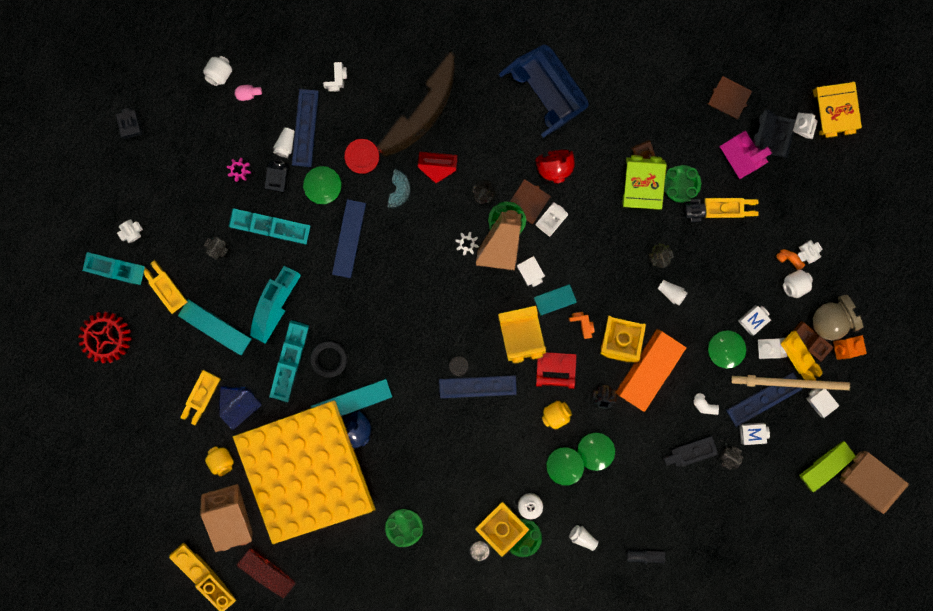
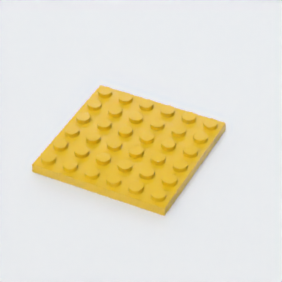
M335 400L233 436L272 544L375 510Z

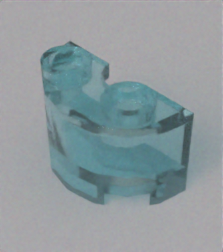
M394 169L392 183L396 185V191L389 195L388 208H397L403 205L411 193L407 177L402 172Z

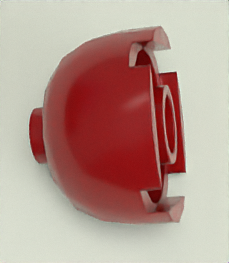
M567 149L548 152L549 156L543 158L541 154L535 159L539 174L544 179L554 183L564 182L565 178L573 172L575 165L573 151L569 153Z

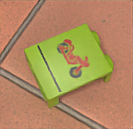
M632 155L631 158L626 157L627 171L625 192L622 198L623 207L662 209L666 174L665 160L657 156H652L650 159H643V156Z

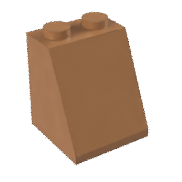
M512 210L500 214L478 248L476 265L515 270L521 214Z
M859 452L853 459L854 463L851 467L845 468L841 473L840 481L872 508L884 514L909 484L869 452Z
M238 484L201 495L200 515L215 552L226 551L231 547L242 546L252 542V529Z

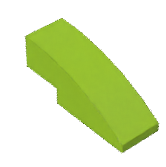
M842 441L813 463L814 465L799 476L809 490L815 492L855 458V455L846 442Z

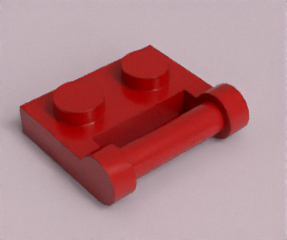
M546 352L543 354V357L537 358L536 386H568V388L574 389L576 354ZM543 372L569 373V379L543 377Z

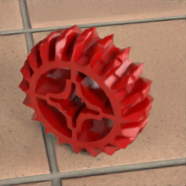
M98 312L96 317L93 315L89 316L90 321H84L87 328L80 327L84 334H79L78 337L84 338V341L79 342V345L86 346L82 349V352L89 351L88 358L94 355V362H98L100 359L101 363H106V360L112 363L113 357L116 360L120 359L119 353L122 355L126 354L123 347H130L125 341H131V337H126V334L131 331L124 330L128 325L127 323L120 324L123 319L122 317L116 319V314L112 313L109 318V312H104L103 316L101 312ZM107 322L102 331L93 330L98 323ZM113 325L119 333V340L113 335ZM107 333L110 340L103 342L100 335ZM91 336L97 340V350L91 342ZM108 344L117 345L112 352L102 353Z

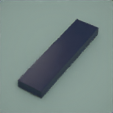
M299 89L292 166L312 167L319 91Z
M347 199L332 275L352 277L366 203Z
M793 372L781 378L797 380ZM767 386L726 409L735 427L799 392L802 388Z
M516 375L439 379L440 398L517 395Z

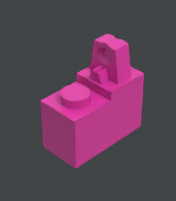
M746 131L720 146L739 179L766 164L768 161L765 157L772 154L768 147L763 150L756 148Z

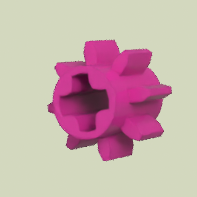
M240 158L239 162L232 159L233 164L227 166L228 169H231V173L228 176H235L236 182H238L239 178L246 181V174H251L247 170L250 163L243 164V158ZM236 166L243 167L241 174L235 173L237 170Z

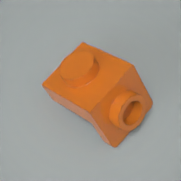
M583 312L572 313V317L568 318L569 322L580 320L583 339L592 338V333H595L593 322H589V316L584 315Z
M863 335L833 341L838 360L867 354Z

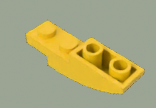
M185 543L181 544L169 555V558L195 583V587L219 611H225L236 601L214 571Z

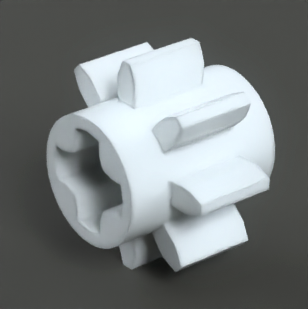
M130 219L119 226L121 231L117 234L122 241L127 240L128 243H131L141 237L139 232L143 229L138 222L133 223Z
M469 232L468 236H464L461 233L462 239L456 240L457 243H460L457 250L463 249V255L467 251L474 254L473 247L479 248L478 245L474 244L478 237L471 238V232ZM464 239L472 240L473 243L470 244V249L462 247Z
M812 240L799 247L801 252L797 255L802 262L807 260L810 264L821 257L819 252L823 249L818 242L813 244Z

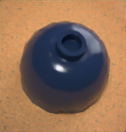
M353 411L343 419V423L354 449L365 446L369 442L371 424L363 413Z

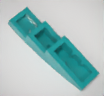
M232 208L228 226L302 244H307L310 225Z
M188 299V303L184 305L178 316L239 355H243L251 338Z
M290 321L270 393L271 398L285 402L289 401L309 325Z
M384 379L312 405L311 408L335 400L342 416L392 397L387 380Z

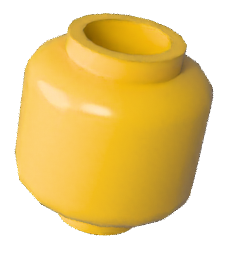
M556 401L544 408L542 420L547 427L559 429L570 422L572 413L565 402Z
M217 446L210 449L205 458L207 466L214 475L223 476L229 473L234 464L227 449L218 448Z

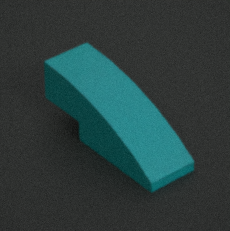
M89 252L86 254L83 271L138 285H141L145 266Z

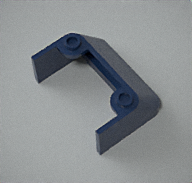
M542 45L519 57L499 73L500 77L511 72L516 81L522 83L528 81L549 111L545 114V123L549 129L541 134L543 138L588 108L587 98L554 51L547 45Z

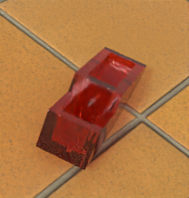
M251 548L237 564L244 572L282 598L296 584L267 559L262 558Z

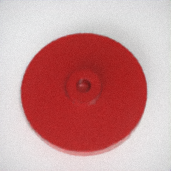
M357 139L346 148L345 162L356 173H369L375 169L379 162V151L371 141Z

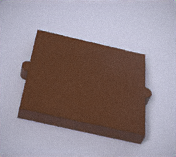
M722 76L717 87L713 89L714 93L708 105L738 120L743 108L747 107L746 102L752 91Z
M524 179L510 202L519 205L525 212L526 221L533 224L551 196L542 191L539 186H534Z

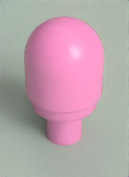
M241 85L235 90V96L240 101L251 100L254 98V95H262L261 87L253 88L252 85Z

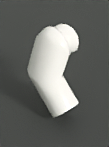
M701 393L694 396V405L699 412L718 415L719 405L708 404L705 396Z

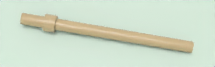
M748 375V377L732 376L733 384H747V386L755 387V385L834 390L850 389V383L762 378L756 377V375Z

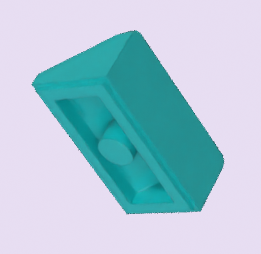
M570 284L534 297L540 315L577 303Z

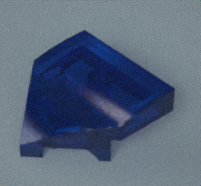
M220 387L219 415L234 430L261 406V402L249 390H245V387Z

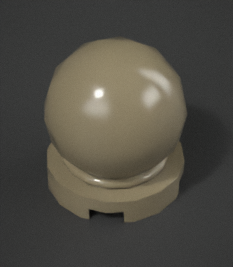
M848 295L838 297V304L833 302L823 304L816 310L813 316L814 330L820 337L827 340L841 339L848 333L850 328L856 332L863 328V323L860 316H855L853 311L855 305Z

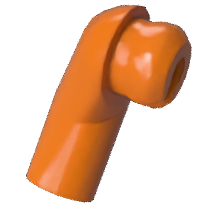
M782 249L776 255V258L782 263L786 259L791 261L797 270H801L805 266V263L801 261L799 256L789 250Z

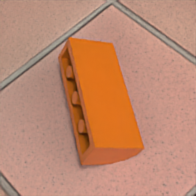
M656 329L641 352L639 361L634 363L618 387L616 394L645 412L686 350V347L664 332Z

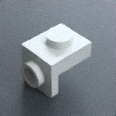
M334 62L335 82H323L324 88H328V91H340V88H344V79H347V67H343L342 62Z
M798 113L793 131L805 138L813 139L818 120L815 119L813 114Z
M553 203L535 225L550 237L568 216V213L565 212L563 207Z
M785 338L759 339V359L787 357L788 355L781 346V342Z

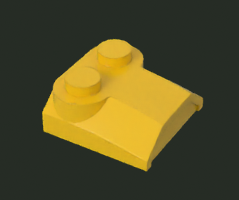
M608 316L601 345V354L620 361L638 362L646 324Z
M502 502L475 530L503 557L529 531V528Z

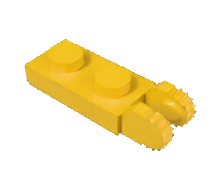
M704 199L706 205L705 218L758 216L756 211L744 212V204L756 205L758 204L756 199Z
M154 260L151 264L159 275L153 278L150 271L146 268L143 274L148 279L150 286L171 314H173L188 303V301L167 273Z
M796 331L791 332L781 342V346L798 373L805 380L816 381L814 376L820 377L823 371L818 364L814 363L813 357Z
M205 370L202 371L186 402L181 419L185 420L188 417L192 407L197 412L192 418L191 424H197L221 378Z

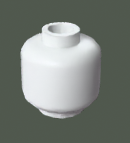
M223 56L210 58L203 70L205 80L215 86L224 84L232 72L229 60Z
M797 270L785 277L783 289L788 296L799 298L812 290L813 279L809 273Z
M533 493L523 495L518 502L520 514L526 519H536L539 517L543 510L540 497Z

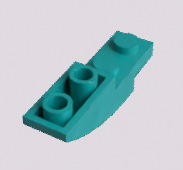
M284 266L275 281L271 279L268 281L255 310L251 326V337L263 343L267 342L285 312L281 307L301 276L298 272Z

